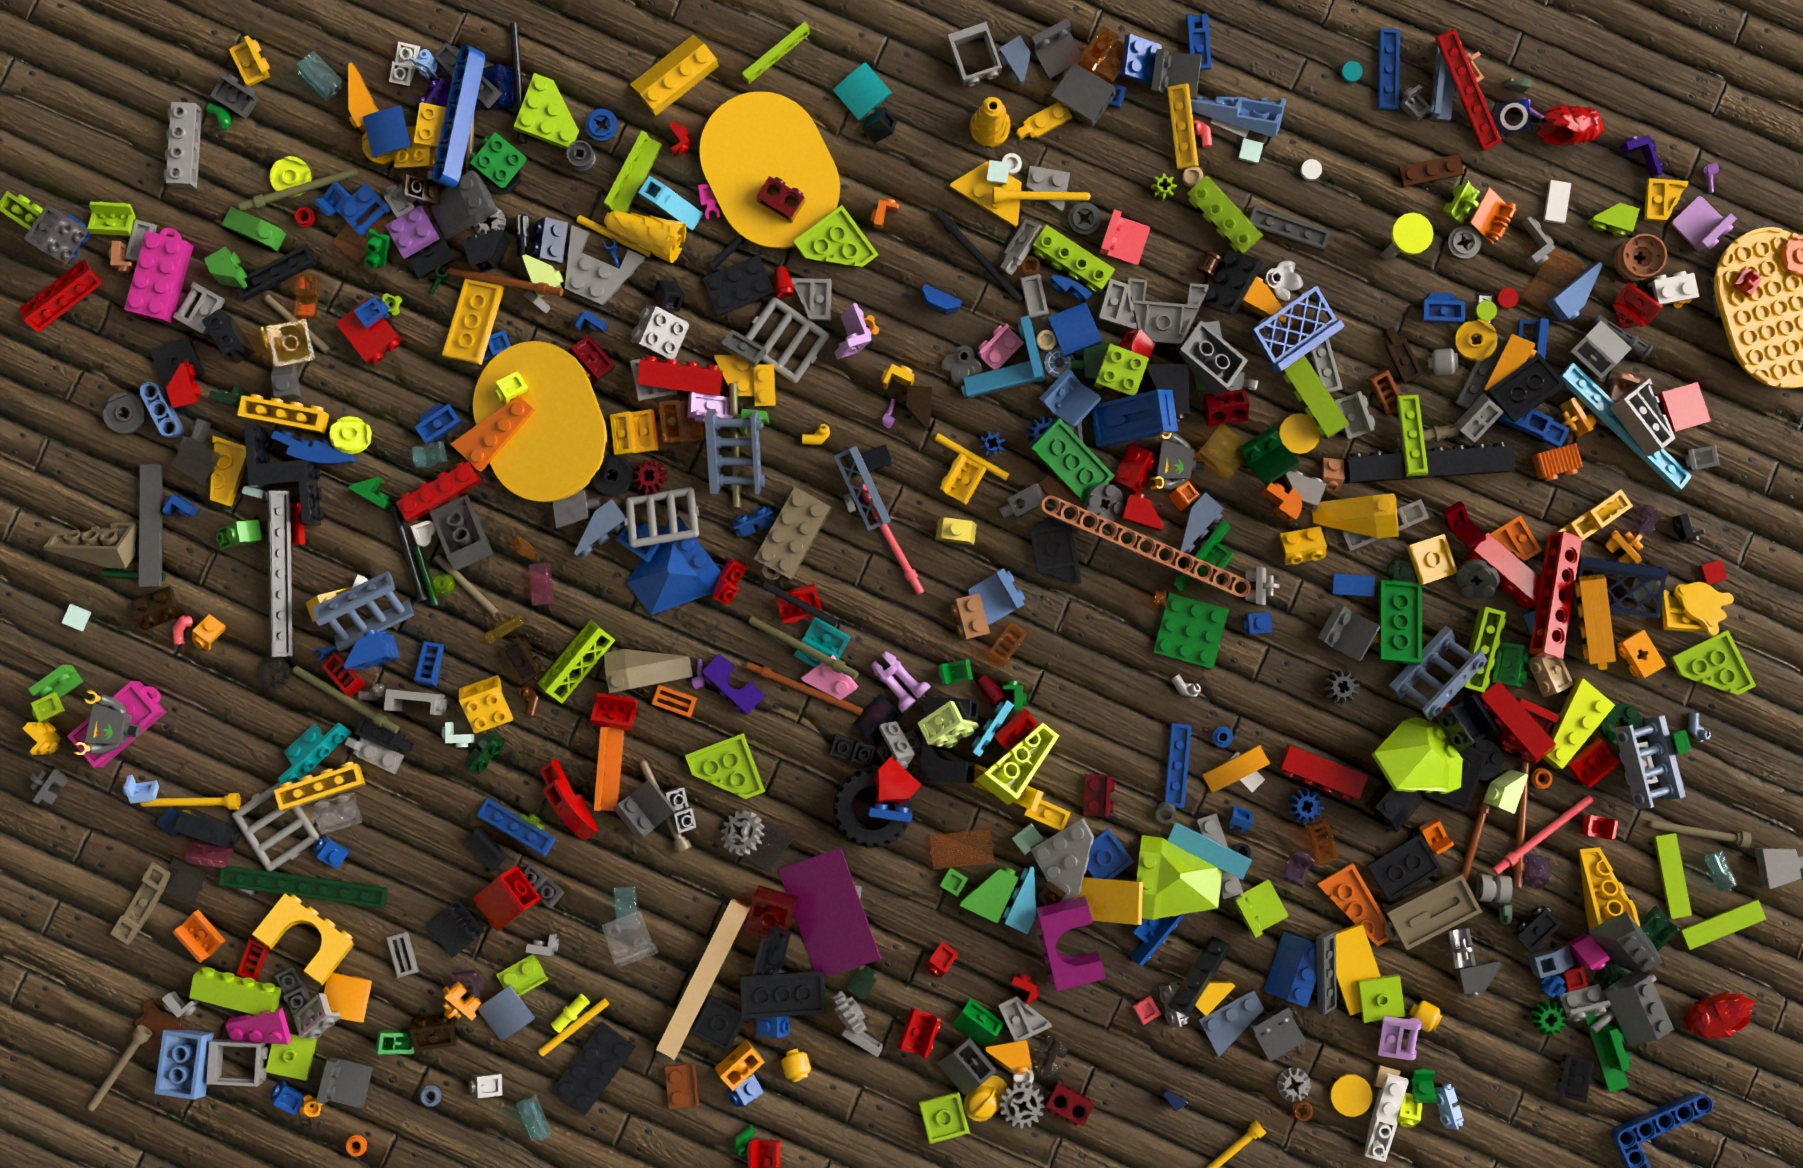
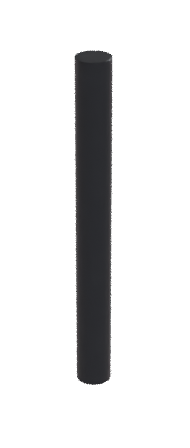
M767 581L762 586L766 591L836 627L838 619Z

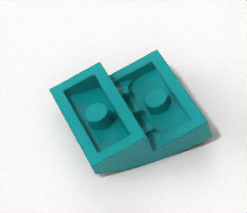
M866 62L833 89L859 121H862L875 107H879L892 94Z
M815 617L801 642L827 656L833 654L836 659H840L851 636ZM798 649L794 654L795 657L813 667L821 663V661Z

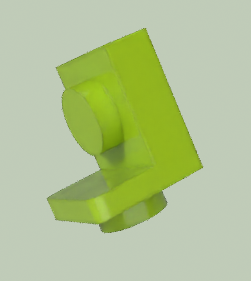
M51 693L31 703L33 707L32 714L39 722H48L51 720L50 718L65 712L57 693Z

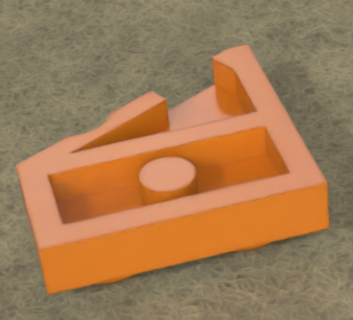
M1521 515L1489 533L1522 562L1542 551Z

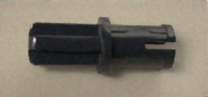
M517 215V235H515V238H517V256L525 254L530 256L529 238H531V235L529 234L528 216Z

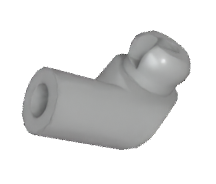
M1179 674L1170 679L1182 696L1195 697L1201 692L1199 684L1185 683Z

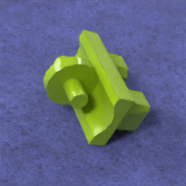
M1463 181L1461 186H1455L1453 190L1455 198L1452 203H1446L1443 211L1457 223L1463 224L1470 209H1477L1479 203L1476 201L1479 191L1472 187L1469 181Z

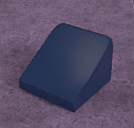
M171 807L156 821V824L175 837L179 832L173 829L180 812L175 807Z
M1166 1089L1161 1090V1093L1174 1111L1179 1110L1188 1103L1185 1098Z

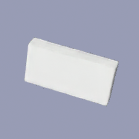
M1556 180L1549 181L1543 221L1557 224L1565 223L1571 183Z

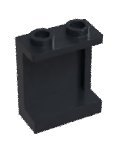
M218 309L202 319L203 324L224 355L230 352L237 363H240L256 352L236 320L222 310Z
M1477 693L1435 716L1458 752L1499 729Z

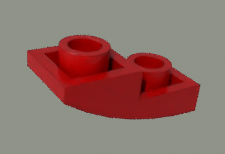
M729 558L718 577L712 598L729 605L740 590L736 584L748 569L746 565Z

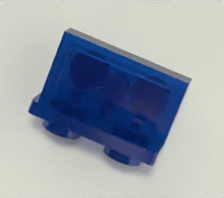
M500 64L483 68L482 75L502 95L489 109L481 102V109L491 110L499 107L512 109L514 107L512 69Z

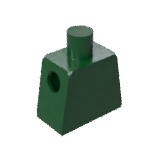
M1116 342L1083 349L1082 359H1071V371H1083L1084 381L1095 382L1107 347L1110 344L1116 345Z

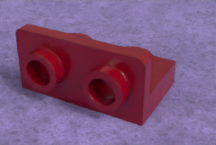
M589 335L573 345L568 352L582 365L592 386H595L600 378L611 372L616 366Z
M1085 774L1083 816L1109 818V814L1113 813L1114 801H1110V795L1115 790V780H1111L1110 775Z

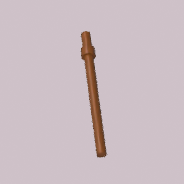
M450 267L448 270L449 275L535 291L539 295H563V288L549 286L548 283L539 282L537 284Z
M748 662L746 670L759 674L760 678L765 680L771 679L861 716L863 711L861 707L844 700H839L827 693L773 672L769 667L764 666L763 668L751 662Z
M1521 762L1520 772L1528 774V778L1518 803L1515 850L1525 843L1529 762ZM1524 855L1518 859L1519 862L1512 866V870H1514L1513 887H1522V874L1525 871Z
M1485 787L1481 803L1479 802L1477 807L1478 815L1461 870V874L1466 882L1486 815L1489 814L1491 809L1490 805L1483 803L1488 787Z

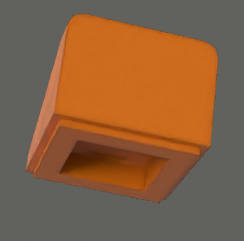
M1189 480L1169 494V498L1180 511L1200 497Z

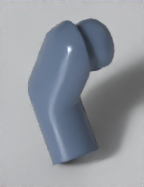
M1689 713V733L1698 741L1709 740L1711 737L1710 731L1705 730L1699 725L1700 713Z

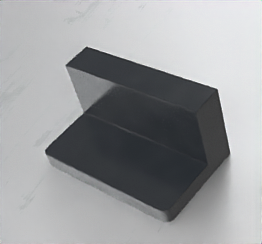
M879 694L853 725L877 746L884 738L879 730L880 724L898 722L904 714Z
M481 826L476 827L473 830L474 832L464 842L494 871L509 856Z

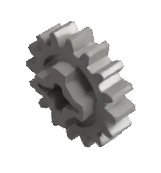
M743 810L742 813L736 811L735 817L728 816L730 821L729 823L724 822L723 824L726 826V829L721 830V833L725 834L721 838V841L725 842L724 848L739 856H743L744 853L750 855V849L756 851L755 845L757 843L762 844L759 838L765 835L761 832L764 828V825L760 823L762 819L753 812Z
M842 991L833 996L837 1007L834 1009L846 1028L850 1029L852 1027L858 1035L865 1031L867 1027L862 1020L865 1018V1015L853 997H846Z
M1024 1080L1021 1081L1019 1086L1016 1082H1013L1012 1089L1006 1086L1007 1094L1001 1093V1098L1004 1099L999 1101V1105L1004 1107L1000 1110L1001 1115L1007 1114L1005 1121L1012 1120V1126L1020 1123V1128H1023L1024 1123H1027L1031 1127V1121L1034 1120L1038 1123L1037 1115L1043 1116L1044 1114L1040 1109L1045 1108V1103L1040 1102L1044 1099L1043 1094L1038 1095L1040 1091L1038 1087L1032 1089L1033 1084L1031 1082L1028 1086H1025ZM1031 1095L1035 1098L1036 1105L1030 1101ZM1023 1101L1026 1102V1105L1019 1107V1104H1021ZM1008 1103L1014 1107V1113L1009 1110Z

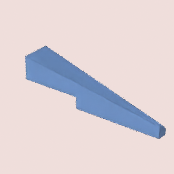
M1197 96L1196 100L1191 99L1193 112L1276 138L1286 104V98H1280L1279 102L1268 101L1267 98H1261L1260 101L1250 100L1247 97H1216L1215 100H1203V96Z

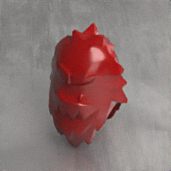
M1560 104L1548 109V114L1544 116V119L1548 120V122L1539 126L1540 130L1536 135L1548 144L1569 146L1578 142H1583V144L1589 140L1591 142L1605 130L1602 119L1595 108Z
M1729 992L1712 994L1707 998H1702L1699 1002L1695 1001L1687 1010V1015L1683 1017V1020L1687 1023L1686 1030L1706 1039L1730 1038L1733 1033L1740 1031L1751 1022V1019L1748 1018L1753 1013L1751 1007L1755 1004V1001L1745 998V994H1731Z

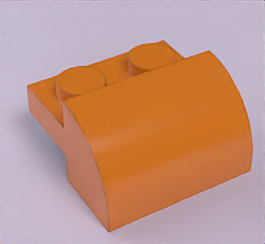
M1276 482L1274 484L1269 483L1259 494L1276 505L1272 513L1288 524L1295 521L1302 509V500L1299 493L1294 488L1284 492L1285 488Z

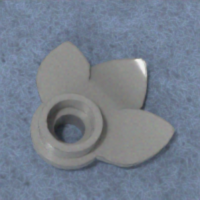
M1293 261L1278 263L1276 268L1268 270L1264 277L1265 284L1273 289L1278 299L1283 301L1290 300V291L1298 290L1303 286L1301 277L1297 273H1293L1295 269Z

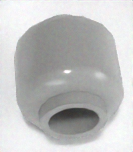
M1451 348L1434 350L1432 357H1428L1429 369H1433V373L1436 376L1454 374L1455 369H1458V353H1454V350Z

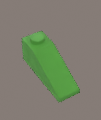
M230 207L222 223L224 227L277 252L286 236V233L280 228L233 207Z

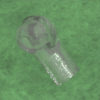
M375 684L373 691H358V701H376L384 697L386 692L384 691V685Z

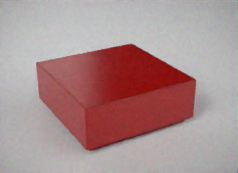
M1722 560L1699 565L1704 583L1709 585L1727 580Z
M1583 966L1569 968L1561 973L1567 992L1588 987Z

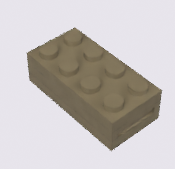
M794 487L754 558L755 561L763 565L762 571L767 579L777 580L784 576L792 581L832 510L831 506ZM768 569L775 571L776 574L770 573Z
M1455 872L1383 909L1388 919L1384 925V933L1392 941L1399 940L1402 947L1409 950L1474 917L1482 911L1464 876L1459 872ZM1391 927L1393 928V930H1394V932H1395L1394 935H1393L1392 932H1391V929H1390Z

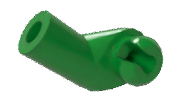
M209 103L206 112L217 117L220 129L227 130L230 127L229 124H231L228 110Z
M752 1125L747 1126L735 1137L734 1149L740 1157L747 1155L748 1139L756 1133Z

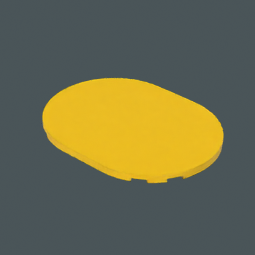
M749 92L728 100L709 118L700 140L701 167L724 217L739 235L753 244L765 248L796 247L793 244L795 239L837 209L840 196V181L836 165L814 121L796 102L776 93ZM769 176L772 178L778 177L789 188L795 187L803 193L805 203L793 222L788 221L757 202V195ZM770 189L767 193L770 196H776L779 192L777 189ZM788 199L785 204L792 207L796 204V201Z
M1766 227L1752 230L1738 237L1723 252L1715 272V298L1729 345L1742 368L1763 384L1780 389H1794L1803 387V276L1792 275L1785 269L1781 260V250L1787 240L1798 236V234L1782 230V228ZM1745 267L1750 271H1756L1761 275L1760 278L1762 279L1752 296L1746 297L1731 286L1740 270Z
M530 341L510 346L497 354L487 364L478 379L473 397L476 425L505 405L503 401L499 402L495 396L496 381L516 371L519 372L528 386V391L519 396L529 403L535 411L491 460L490 465L500 482L511 492L522 498L537 502H555L569 498L590 483V480L596 471L599 470L604 459L605 444L607 443L606 425L591 383L578 360L556 345L541 341Z

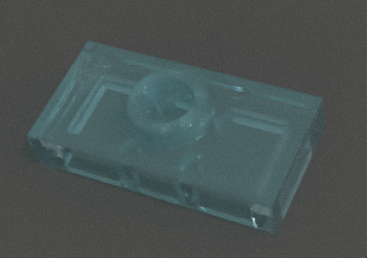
M636 886L614 888L617 930L638 929Z

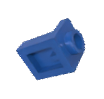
M374 296L353 310L367 329L383 317L386 319L390 317L387 312L389 307L382 299L379 301Z
M586 309L583 313L580 312L575 319V328L580 332L587 322H589L587 326L596 332L601 330L605 333L609 327L605 321Z
M174 494L166 499L162 510L163 513L173 515L176 510L184 516H196L200 511L198 507L186 499Z
M1271 612L1245 614V618H1242L1243 631H1246L1247 635L1272 633Z
M281 1080L278 1085L276 1084L272 1088L270 1098L274 1106L295 1115L304 1102L303 1098L306 1095L287 1086L286 1081Z

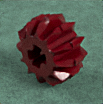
M645 459L643 460L644 467L640 464L636 465L640 472L633 471V475L639 478L634 479L633 482L634 484L640 483L637 487L638 490L641 491L645 487V493L649 494L652 488L653 493L656 494L657 486L660 489H664L661 481L667 482L668 479L662 476L668 472L666 469L661 470L663 464L659 463L656 465L655 459L651 460L650 465ZM654 472V480L651 481L649 479V481H646L648 479L646 474Z

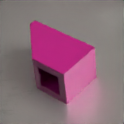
M1583 933L1566 943L1569 945L1570 951L1578 964L1585 968L1599 970L1606 965L1605 962L1610 960L1609 956L1589 934Z

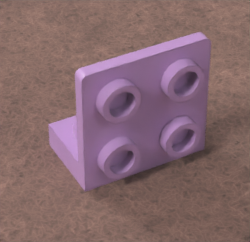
M853 303L840 316L848 336L845 338L846 341L840 343V347L834 352L837 360L859 353L871 341L870 329L866 327L863 320V312L857 303Z

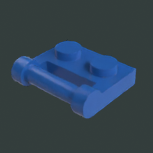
M365 183L336 211L363 237L369 227L385 212L389 213L392 209ZM378 203L380 206L358 225L357 222Z

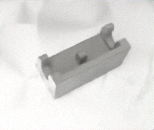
M1483 393L1456 424L1462 433L1473 442H1476L1504 411L1496 402H1493Z

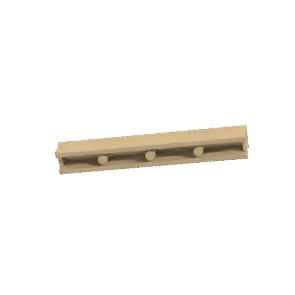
M733 898L730 901L656 1049L657 1051L671 1057L673 1060L677 1057L751 906H747Z

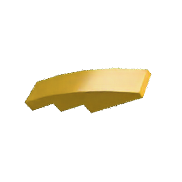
M1620 489L1557 532H1567L1582 538L1583 541L1633 507V505Z

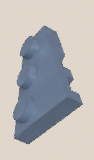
M1252 989L1211 1011L1207 1016L1204 1015L1198 1018L1218 1057L1222 1055L1264 1008Z

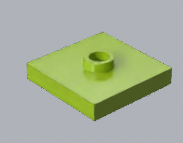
M1399 974L1357 980L1362 1021L1364 1023L1383 1020V1016L1405 1017Z
M290 1033L292 1039L288 1045L271 1044L265 1072L307 1081L317 1039L301 1038L299 1034Z
M959 1091L919 1101L929 1144L970 1133Z

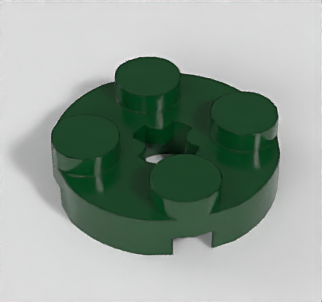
M1616 703L1599 724L1601 734L1611 743L1618 744L1614 728L1618 727L1616 722H1619V718L1625 721V726L1633 725L1634 730L1643 727L1642 717L1637 708L1625 703Z

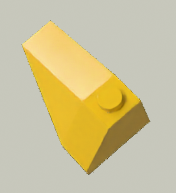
M1394 493L1323 501L1319 503L1316 512L1312 511L1313 524L1378 539L1399 537L1396 495Z
M1600 847L1578 850L1589 930L1626 911L1640 927L1636 907L1624 892L1622 883H1619L1612 872L1613 868Z

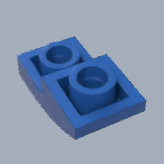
M1053 275L1050 278V286L1058 294L1061 292L1065 295L1071 290L1072 296L1078 301L1082 300L1084 303L1092 295V292L1074 280L1059 275Z

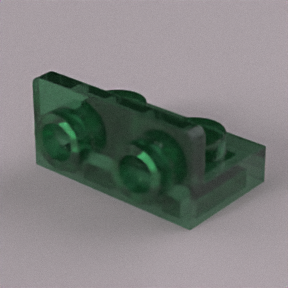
M1654 906L1639 921L1640 928L1652 941L1657 952L1680 930L1678 926L1669 921L1663 911L1657 906Z

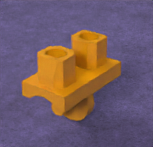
M1574 397L1559 405L1563 412L1562 415L1566 420L1561 425H1568L1571 431H1574L1577 438L1594 429L1593 426L1597 421L1593 415H1585L1582 409L1586 405L1579 398L1576 399Z
M1614 530L1611 533L1612 537L1605 543L1607 549L1613 554L1622 547L1626 552L1618 558L1619 561L1636 562L1637 564L1641 562V556L1632 546L1634 545L1638 550L1643 548V545L1639 542L1643 536L1640 533L1634 536L1628 531L1625 534L1629 539L1627 542L1617 530Z
M460 982L455 983L451 988L446 986L442 990L445 993L444 998L450 1002L446 1001L443 1004V1007L447 1009L444 1014L445 1017L450 1019L455 1016L459 1019L462 1013L470 1020L476 1017L475 1011L481 1004L480 999L471 994L464 1001L461 997L467 990Z

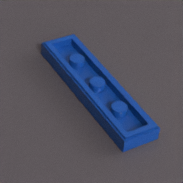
M1400 29L1378 30L1377 110L1398 111Z
M1170 723L1163 802H1169L1174 807L1185 808L1192 725Z
M486 798L476 815L545 857L557 839L489 798Z

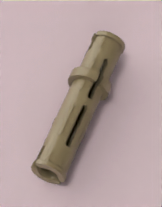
M1457 424L1441 427L1437 425L1431 429L1423 430L1424 443L1429 441L1440 442L1441 439L1459 436ZM1401 434L1395 435L1396 448L1402 447Z

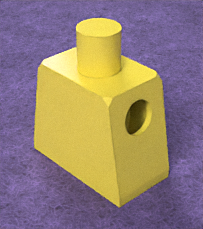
M940 518L937 523L935 540L974 545L977 524L968 520Z

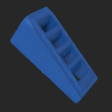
M423 641L414 676L416 684L437 687L444 644ZM427 649L437 651V654L427 653ZM426 658L435 659V662L425 660ZM424 666L432 667L433 670H425ZM423 675H428V676H431V678H430V679H429V678H424V677H422V676H423Z

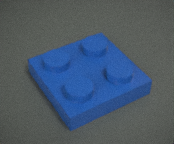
M1132 34L1125 35L1120 75L1152 86L1156 50L1162 49V45Z
M875 803V807L870 806V817L904 822L912 821V812H908V807L896 806V810L887 809V804Z
M1107 828L1093 840L1088 856L1087 870L1094 878L1113 879L1134 861L1109 828Z

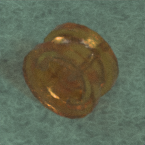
M1027 256L1021 265L1023 273L1028 276L1037 274L1040 268V262L1034 256ZM1026 262H1029V263L1034 262V263H1035L1034 268H1036V269H1035V270H1032V269L1030 268L1029 270H1027V269L1025 268V267H1027V264H1025V263H1026Z
M1154 588L1155 607H1158L1159 604L1162 607L1166 606L1165 588H1162V590Z
M1301 1100L1294 1104L1293 1113L1299 1120L1308 1121L1313 1116V1108L1308 1102ZM1304 1105L1308 1113H1304V1116H1301L1298 1109Z

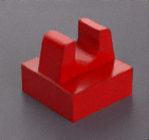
M1745 267L1740 270L1731 286L1746 297L1752 296L1762 280L1760 278L1761 275Z

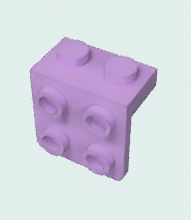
M1699 196L1672 221V226L1700 252L1705 248L1710 250L1719 242L1717 238L1721 234L1726 235L1733 228L1731 224L1737 218L1732 213L1723 218L1703 197Z

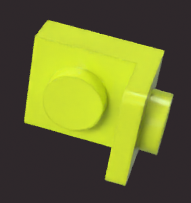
M516 371L496 381L494 393L499 402L503 401L504 404H507L511 399L527 392L528 386L519 372Z
M1405 1092L1396 1120L1397 1123L1407 1128L1416 1126L1421 1121L1422 1103H1414L1413 1095Z

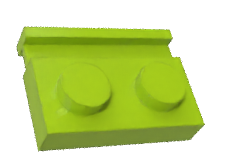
M531 954L496 974L503 988L510 984L519 996L549 980L535 954Z

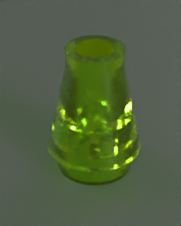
M441 574L434 579L433 585L438 593L448 594L454 589L455 582L452 576ZM443 580L444 583L440 587V581Z

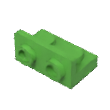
M742 409L737 419H750L753 410ZM758 410V417L762 418L763 428L764 425H769V415L767 411ZM738 427L743 435H747L748 427Z
M61 665L28 690L33 696H41L42 698L51 693H57L59 699H61L82 684L83 680L72 665Z

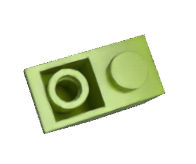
M1619 203L1588 220L1587 225L1593 226V229L1597 231L1606 230L1613 232L1614 236L1625 237L1633 232L1640 209Z

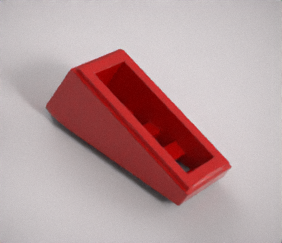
M335 652L321 667L344 694L353 697L366 683L354 670L344 669L336 676L344 668L346 661ZM339 661L340 663L331 671L330 668ZM350 674V676L344 682H342V680Z
M253 935L248 940L236 975L243 978H253L257 981L270 949L256 940ZM253 950L255 952L260 953L261 955L259 956L255 953H252L251 951ZM248 958L251 959V960H254V961H256V962H258V963L256 964V963H253V962H251V961H248ZM245 966L250 967V968L254 969L255 972H252V971H250V970H247V969H245L244 967H245Z

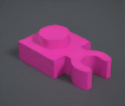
M709 184L698 185L701 207L707 206L705 219L709 220L710 212H715L716 218L720 219V210L716 207L718 202Z

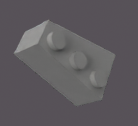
M1650 378L1635 386L1610 406V409L1647 457L1660 451L1675 439L1666 415H1662L1658 403L1660 400L1658 396H1654L1651 389L1652 381Z

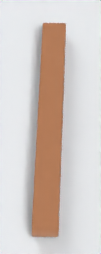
M1045 496L1039 501V510L1047 516L1232 596L1243 597L1250 591L1249 582L1242 577L1060 498ZM1048 499L1054 503V508L1051 511L1046 510L1044 506ZM1067 507L1073 511L1071 519H1066L1064 516V510ZM1086 516L1092 519V525L1088 528L1083 525V519ZM1105 524L1111 527V533L1108 536L1102 533V527ZM1125 532L1130 536V541L1127 544L1121 541V536ZM1142 541H1146L1149 544L1146 552L1140 549ZM1162 549H1165L1168 554L1165 560H1161L1159 557V552ZM1181 557L1186 559V566L1183 569L1178 566V560ZM1200 565L1205 568V574L1202 577L1197 574V568ZM1220 573L1224 577L1221 585L1216 582V576ZM1237 582H1241L1243 586L1242 591L1239 593L1235 591V584Z

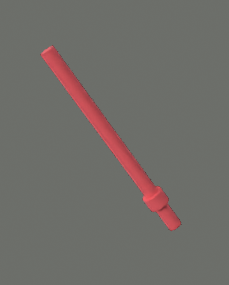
M863 484L862 489L867 490L865 484ZM861 491L860 494L867 506H869L871 501L870 494ZM872 502L871 508L876 509L874 503ZM870 510L876 522L881 521L878 512ZM883 524L879 526L905 572L904 577L907 582L910 581L917 595L922 594L925 591L917 579L918 574L915 569L912 570L888 525Z
M1590 795L1584 797L1517 850L1505 855L1504 860L1492 868L1493 871L1498 875L1507 867L1515 865L1519 862L1518 859L1591 804L1594 801Z

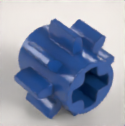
M988 431V437H981L980 439L982 442H985L984 445L980 446V449L986 450L985 456L993 453L994 457H997V451L1004 450L1000 444L1004 443L1005 439L1000 440L998 438L999 432L996 435H991L990 431ZM995 440V445L998 447L990 449L988 442Z
M1556 974L1540 978L1538 981L1542 985L1540 990L1552 999L1555 995L1561 997L1566 991V988L1563 987L1565 981Z

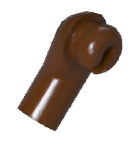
M523 686L520 688L519 694L528 703L525 714L536 716L539 696L532 687Z

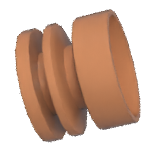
M1647 233L1638 234L1618 247L1614 255V267L1625 280L1633 282L1642 281L1660 272L1667 260L1666 247L1662 240L1655 235ZM1635 256H1637V259H1640L1639 263L1634 259Z

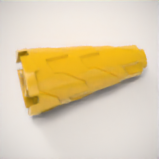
M996 97L985 99L982 106L977 109L970 120V133L973 139L981 146H991L992 148L1002 144L1010 133V118L1006 114V108L1001 100Z
M619 211L607 213L604 219L607 229L671 263L678 258L682 250L679 247L680 243H684L686 237V224L680 221Z

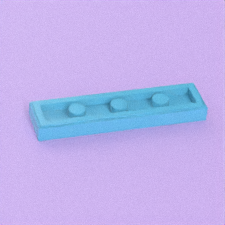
M1177 822L1167 840L1242 880L1252 861Z

